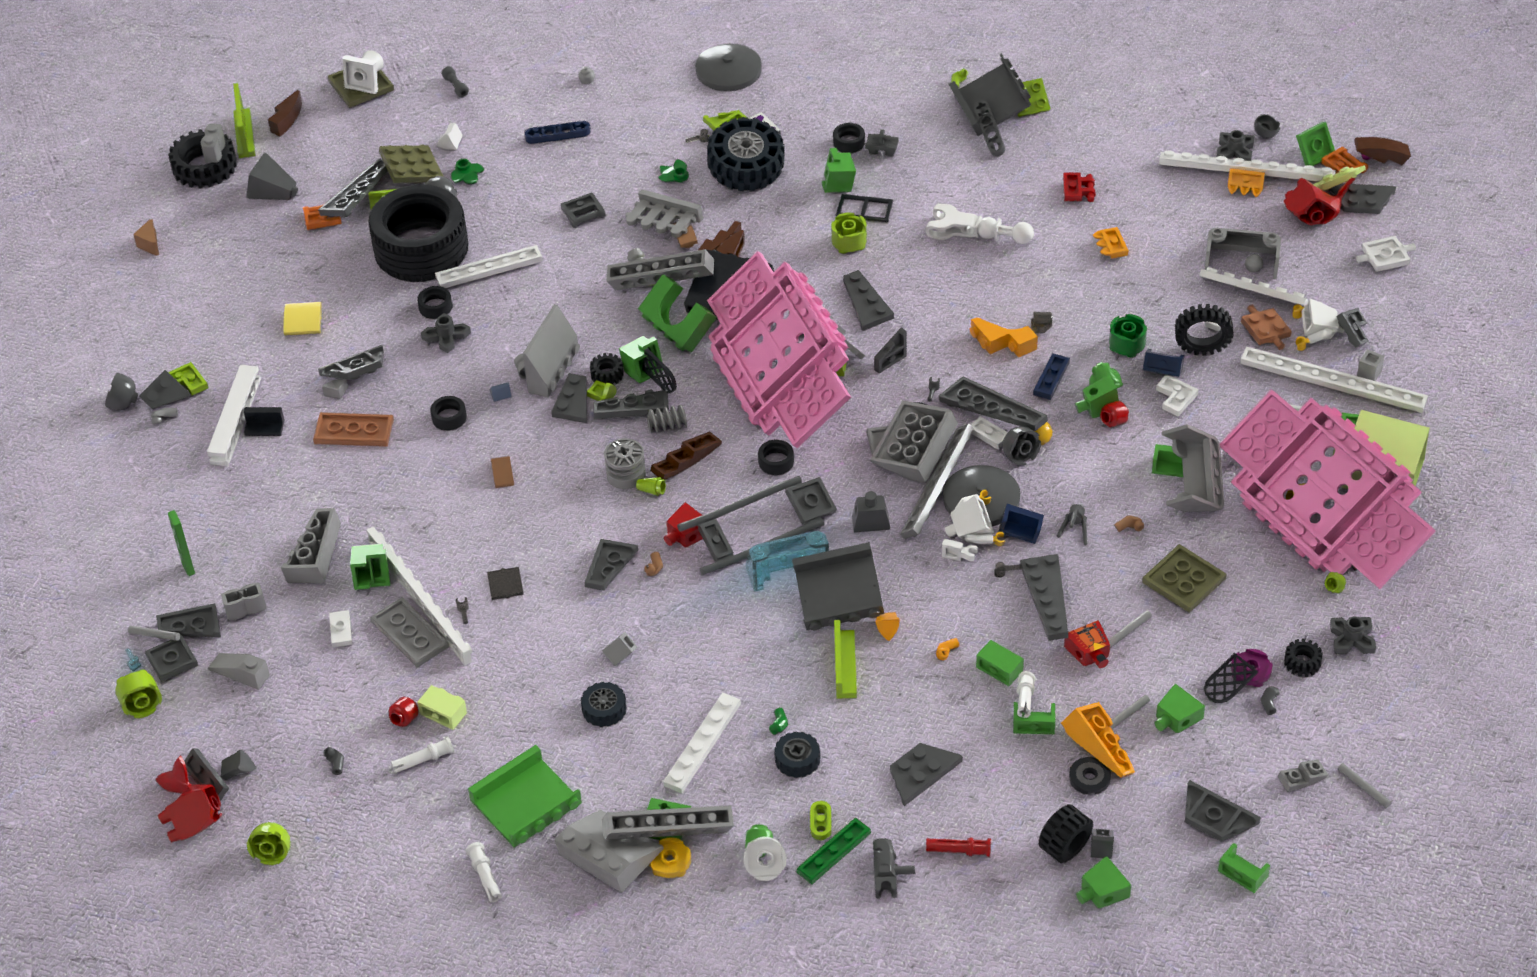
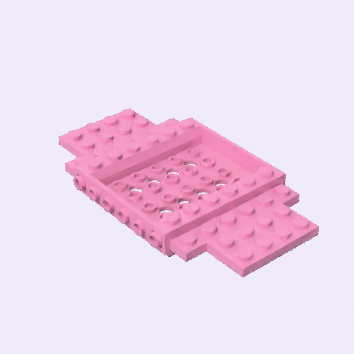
M757 251L707 300L721 323L708 336L712 342L710 350L714 355V361L721 367V373L727 377L728 385L734 389L735 397L741 401L742 409L748 413L749 421L755 426H761L764 433L769 436L781 425L792 445L798 448L851 398L836 374L849 360L845 354L849 347L845 343L846 338L837 330L838 325L830 319L829 316L831 314L822 306V300L814 294L816 292L815 289L808 284L806 275L793 270L787 262H784L773 272L762 253ZM789 310V316L783 319L784 312ZM773 323H776V328H775V330L772 331V332H770V330H771V327H770V326H771ZM804 334V340L798 343V337ZM763 336V341L757 344L758 337ZM791 347L790 354L785 356V350ZM750 348L749 355L744 357L745 350ZM777 359L778 364L772 369V362ZM762 372H764L765 376L763 380L758 381L759 375Z
M1271 389L1220 443V448L1243 467L1231 481L1242 492L1240 494L1244 499L1242 504L1250 511L1252 509L1257 511L1255 515L1263 523L1267 520L1270 523L1268 527L1275 534L1280 532L1283 535L1281 539L1289 546L1293 544L1297 547L1295 552L1302 558L1307 556L1310 559L1308 563L1315 570L1320 568L1323 572L1328 570L1343 575L1353 565L1376 587L1381 589L1436 532L1433 527L1408 507L1422 492L1411 483L1413 480L1408 475L1410 471L1405 466L1395 464L1397 460L1389 453L1385 455L1381 452L1383 448L1375 441L1371 443L1367 440L1369 436L1365 432L1355 430L1356 425L1348 418L1346 420L1341 418L1342 413L1335 407L1331 409L1327 405L1323 407L1313 398H1310L1297 411ZM1330 447L1335 448L1333 456H1325L1326 449ZM1314 462H1321V468L1318 471H1312L1311 469ZM1355 471L1362 472V477L1359 480L1352 479V474ZM1301 476H1307L1308 478L1305 485H1298V479ZM1347 485L1348 492L1343 495L1339 494V487ZM1293 490V498L1286 500L1284 498L1285 492ZM1327 500H1334L1335 504L1331 509L1324 507ZM1320 514V521L1318 523H1311L1312 515Z

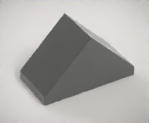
M1092 829V858H1104L1107 856L1109 859H1112L1113 830Z

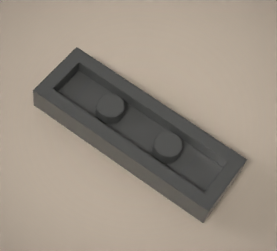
M192 748L184 760L188 773L197 784L213 785L221 802L229 787L201 751Z

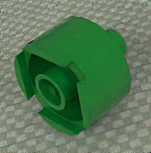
M1125 314V317L1121 318L1120 316L1115 317L1110 324V350L1126 355L1129 358H1134L1143 351L1146 346L1147 325L1144 324V320L1133 314Z

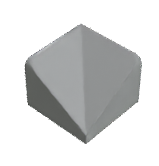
M347 379L332 380L322 386L324 396L341 399L348 388Z

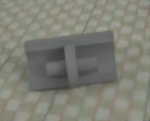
M881 129L880 134H868L865 149L869 150V154L876 155L880 150L885 151L886 156L893 157L898 146L899 137L885 135V130Z

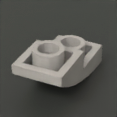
M1319 759L1300 762L1298 768L1282 770L1278 774V778L1287 792L1308 787L1328 776Z

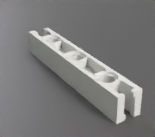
M239 366L207 450L208 456L211 457L210 465L229 466L245 423L244 408L251 407L261 380L260 376L256 375L259 371L258 366Z

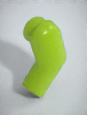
M961 69L953 73L951 82L955 81L959 88V83L967 78L968 71Z

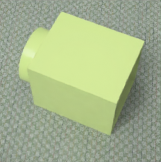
M1361 410L1354 429L1358 432L1360 430L1365 432L1369 436L1367 440L1371 443L1374 441L1383 448L1381 452L1385 455L1389 453L1397 460L1395 464L1405 466L1410 471L1408 475L1413 480L1411 483L1416 486L1425 460L1430 428ZM1355 471L1352 474L1353 480H1359L1362 477L1361 471ZM1342 485L1341 488L1348 489V486Z

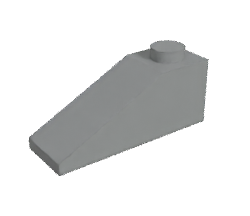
M219 653L208 667L210 671L258 690L270 676L266 660L251 654Z

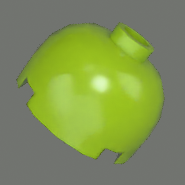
M274 822L258 825L253 829L247 841V850L252 858L256 856L261 860L260 863L265 865L280 864L287 856L291 846L287 830L282 825Z

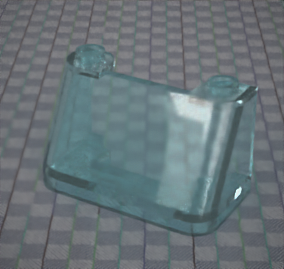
M812 531L752 546L746 560V571L754 592L764 590L763 583L765 580H770V572L793 567L792 559L829 551V542L826 535L821 531Z

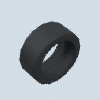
M856 123L840 124L833 131V146L842 153L858 152L865 145V130ZM851 135L857 137V139L846 141L842 140L841 137Z
M427 287L417 297L419 312L426 318L437 319L443 313L449 314L452 310L451 294L444 287ZM432 299L444 300L442 304L437 306L425 304Z
M455 396L440 397L433 402L430 408L432 422L436 428L441 430H455L461 427L467 418L464 402ZM446 409L459 411L452 417H441L438 415Z
M777 439L763 443L758 450L759 467L763 472L770 475H781L790 471L794 464L792 446L788 442ZM772 453H782L787 456L786 459L778 462H772L765 458Z

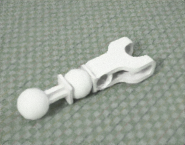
M941 203L936 204L933 208V216L936 220L928 222L925 228L928 237L940 240L949 239L952 236L978 238L980 235L985 239H993L995 237V241H998L1000 235L1012 236L1019 244H1027L1034 236L1033 227L1026 222H1019L1014 227L1001 225V218H998V221L991 217L982 219V216L959 212L953 205Z

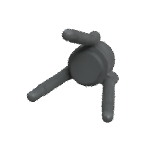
M1074 504L1070 507L1069 513L1066 514L1065 520L1057 533L1058 538L1069 521L1070 528L1082 523L1084 545L1088 544L1087 517L1084 516L1085 508L1083 506Z

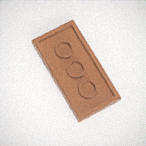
M320 412L313 442L314 444L388 447L394 417L393 415Z

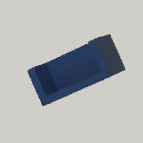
M1147 349L1143 364L1144 371L1178 377L1181 375L1185 355L1181 354L1178 357L1151 352L1152 349Z
M1007 504L1002 514L998 532H1003L1004 535L1035 544L1041 531L1044 515Z

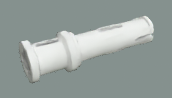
M1024 671L1019 674L1017 679L1018 686L1016 691L1019 695L1017 714L1019 717H1022V712H1024V718H1028L1031 714V696L1035 690V676L1029 671Z
M447 736L444 740L437 743H429L425 749L391 761V764L394 767L395 774L425 761L431 759L438 760L440 756L455 752Z
M472 843L465 850L472 860L471 866L478 872L489 902H497L498 899L502 898V894L490 870V859L486 857L482 843Z

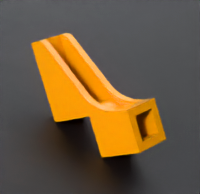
M978 317L971 319L970 334L979 341L981 347L986 349L989 354L1009 347L1010 351L1014 352L1019 358L1037 350L1038 336L1028 325L1019 329H1006Z

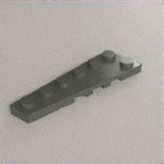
M382 158L376 160L319 208L320 216H341L343 218L350 216L351 211L388 172Z
M964 376L939 395V402L945 403L948 406H955L1017 426H1025L1034 431L1038 430L1048 421L1046 414Z
M1058 554L1020 560L1021 570L1048 641L1068 638Z

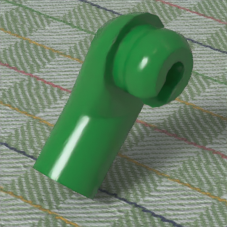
M777 708L774 711L776 720L769 726V730L773 735L783 732L788 727V720L783 708Z

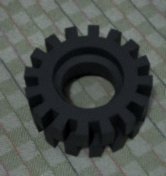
M603 353V356L599 354L597 358L594 357L593 361L590 362L591 379L593 382L598 380L605 384H613L614 382L618 384L619 380L621 381L622 376H624L621 358H618L617 355L613 357L612 353H609V356ZM607 368L612 369L610 371H601Z
M1296 639L1295 643L1290 642L1289 646L1287 645L1284 665L1287 666L1286 669L1288 671L1292 669L1291 674L1295 675V673H1298V677H1301L1302 674L1308 677L1309 673L1313 676L1321 667L1322 649L1321 647L1318 648L1316 642L1312 644V640L1305 642V639H1302L1299 642V639ZM1305 655L1308 656L1311 660L1303 661L1298 659L1296 656Z

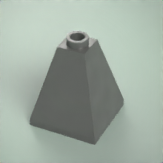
M264 152L249 173L246 198L290 200L291 197H295L298 192L296 181Z

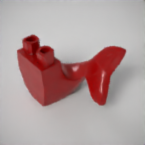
M1351 177L1346 181L1336 196H1332L1306 179L1300 178L1297 181V187L1285 194L1283 202L1287 209L1303 223L1311 226L1323 225L1337 217L1340 212L1342 198L1355 178Z
M181 755L176 759L172 771L161 773L156 777V782L163 789L174 793H181L174 802L166 806L165 810L158 814V818L163 825L172 821L175 827L167 832L170 842L182 841L201 833L217 822L222 816V813L218 814L221 802L214 786L211 784H190L186 764Z

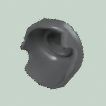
M1261 114L1254 122V130L1262 138H1272L1281 129L1279 128L1280 122L1268 114Z

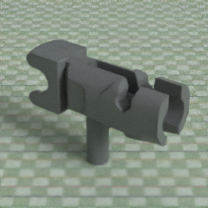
M887 838L875 839L873 841L875 897L880 899L881 892L889 890L892 898H896V875L915 874V866H898V864H895L896 854L892 840Z

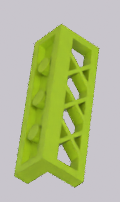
M834 620L836 699L857 698L854 630H840V620Z

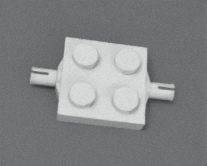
M1396 236L1362 243V250L1365 254L1356 256L1357 263L1368 261L1376 272L1410 264L1407 252L1415 251L1416 246L1414 243L1403 245Z

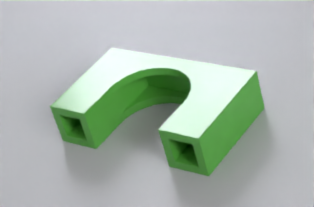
M662 274L638 307V310L643 313L642 317L654 323L652 325L660 332L664 331V336L668 340H674L676 342L675 346L681 351L686 349L692 352L717 317L706 307L696 303L683 321L676 325H671L669 320L670 308L684 288L672 278Z

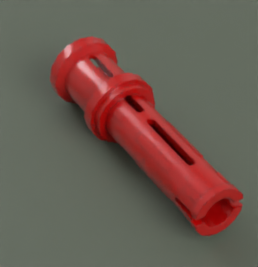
M969 837L967 840L927 838L926 852L967 853L969 857L973 855H986L990 858L991 838L987 840H974L973 837Z

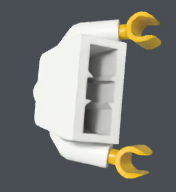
M1310 299L1304 307L1300 304L1293 306L1292 316L1295 319L1302 317L1304 335L1308 336L1307 338L1303 336L1296 338L1298 351L1305 350L1307 343L1312 344L1325 339L1330 340L1336 332H1344V329L1338 323L1336 309L1313 299Z
M982 490L979 496L975 494L963 497L955 510L950 514L953 524L945 527V531L950 538L958 535L959 538L967 543L992 544L994 542L997 546L1005 544V540L1000 541L997 539L998 537H1004L1003 532H997L995 536L992 535L994 530L985 505L991 502V497L984 498L988 495L987 490Z

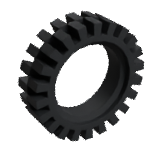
M1198 304V309L1191 306L1190 312L1185 309L1183 314L1180 313L1175 321L1176 342L1183 351L1187 349L1189 354L1194 351V355H1199V352H1202V356H1206V352L1209 351L1210 355H1213L1215 349L1219 353L1222 351L1221 347L1224 349L1228 347L1227 343L1230 344L1234 336L1232 317L1229 316L1228 311H1224V308L1218 309V305H1213L1210 308V304H1206L1205 308H1202V304ZM1200 322H1213L1221 327L1216 335L1207 338L1193 337L1187 332L1190 326Z

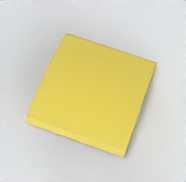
M322 303L285 304L284 335L321 333Z

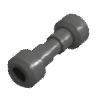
M451 66L445 67L441 75L445 80L453 84L454 92L458 97H465L469 92V88L465 83H461L457 79L456 71Z

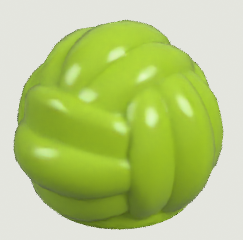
M1330 572L1326 576L1325 587L1328 591L1341 593L1345 589L1346 579L1342 574Z

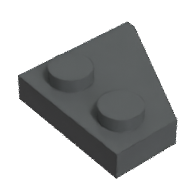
M900 328L874 356V370L880 374L907 356L906 330Z
M164 370L139 397L150 408L154 409L189 397L191 394Z

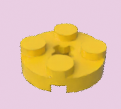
M677 838L659 840L658 844L662 845L664 849L649 864L652 873L655 876L664 878L684 876L691 864L689 847ZM668 855H672L674 859L668 861L664 858H668Z

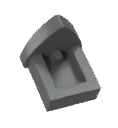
M240 749L222 760L220 777L227 781L240 773L246 774L256 770V766L252 759Z

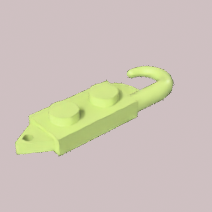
M1365 165L1356 168L1344 167L1339 170V173L1325 175L1322 178L1323 180L1313 185L1325 191L1348 181L1351 177L1356 178L1359 173L1366 170Z

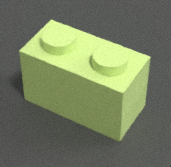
M433 685L428 688L417 702L420 715L452 730L455 729L467 714L465 700Z

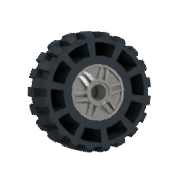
M748 117L731 119L729 122L721 124L719 128L717 127L709 137L707 145L708 169L720 184L726 185L729 189H737L743 192L744 190L755 191L759 188L763 189L780 176L784 167L785 145L783 138L774 127H771L765 121L762 122L756 118L748 119Z

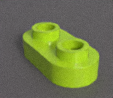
M816 801L810 807V833L816 840H825L831 835V806L825 801Z

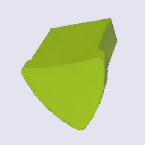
M596 380L588 389L587 397L596 401L613 398L616 395L617 389L613 384H605Z

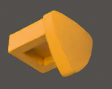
M888 612L876 617L875 623L880 634L890 641L898 630L900 619L897 617L896 612Z

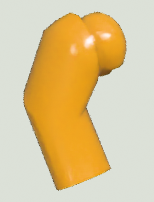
M953 638L939 643L936 650L937 658L939 660H946L950 650L959 647L958 639Z

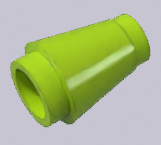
M661 477L638 479L636 488L637 490L659 496L665 493L666 482Z

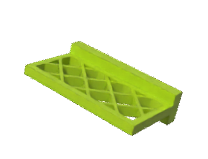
M233 83L236 110H233L238 157L239 159L253 157L256 154L250 108L243 107L239 84Z

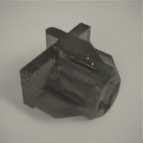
M1033 311V318L1031 319L1032 331L1036 334L1045 333L1052 327L1053 314L1051 312Z

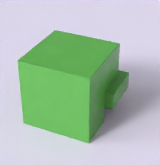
M830 148L824 171L826 181H822L824 192H851L856 175V168L851 154L838 153L837 148Z
M642 336L619 348L624 372L640 384L650 379L642 370L643 359L646 357L644 350L648 348L662 362L658 341L655 337L647 339Z
M383 544L352 546L350 567L354 590L370 589V585L371 587L390 586L388 560Z

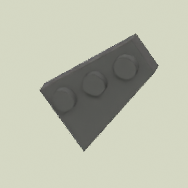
M568 374L551 411L552 417L587 423L586 376Z
M600 539L584 582L585 588L604 591L637 553L638 545Z
M215 603L156 615L158 630L176 632L182 636L221 638Z

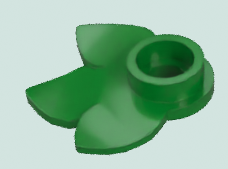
M459 159L456 162L455 170L451 173L452 181L458 183L463 180L466 184H475L478 181L477 174L483 172L484 168L478 163H470L468 159Z
M677 159L673 166L660 165L661 175L658 178L661 181L682 183L689 178L687 164L680 159Z

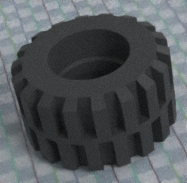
M1073 805L1063 806L1044 825L1039 836L1038 845L1059 863H1065L1074 858L1088 842L1094 825L1093 820Z

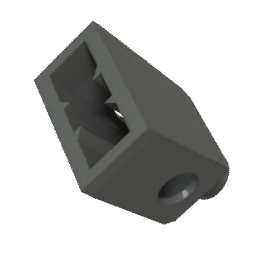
M869 491L865 494V497L856 498L852 514L854 533L890 530L889 514L884 496Z

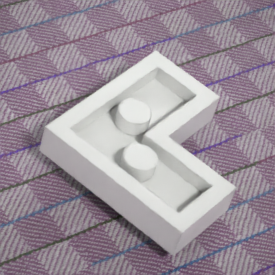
M1167 374L1156 386L1157 391L1169 396L1163 403L1162 409L1178 417L1195 399L1199 389Z

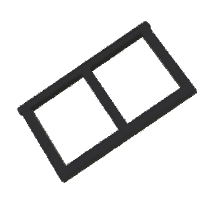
M841 194L835 216L842 214L841 210L844 199L864 201L861 215L854 214V216H862L865 220L889 222L893 199ZM868 202L888 204L885 218L865 216Z

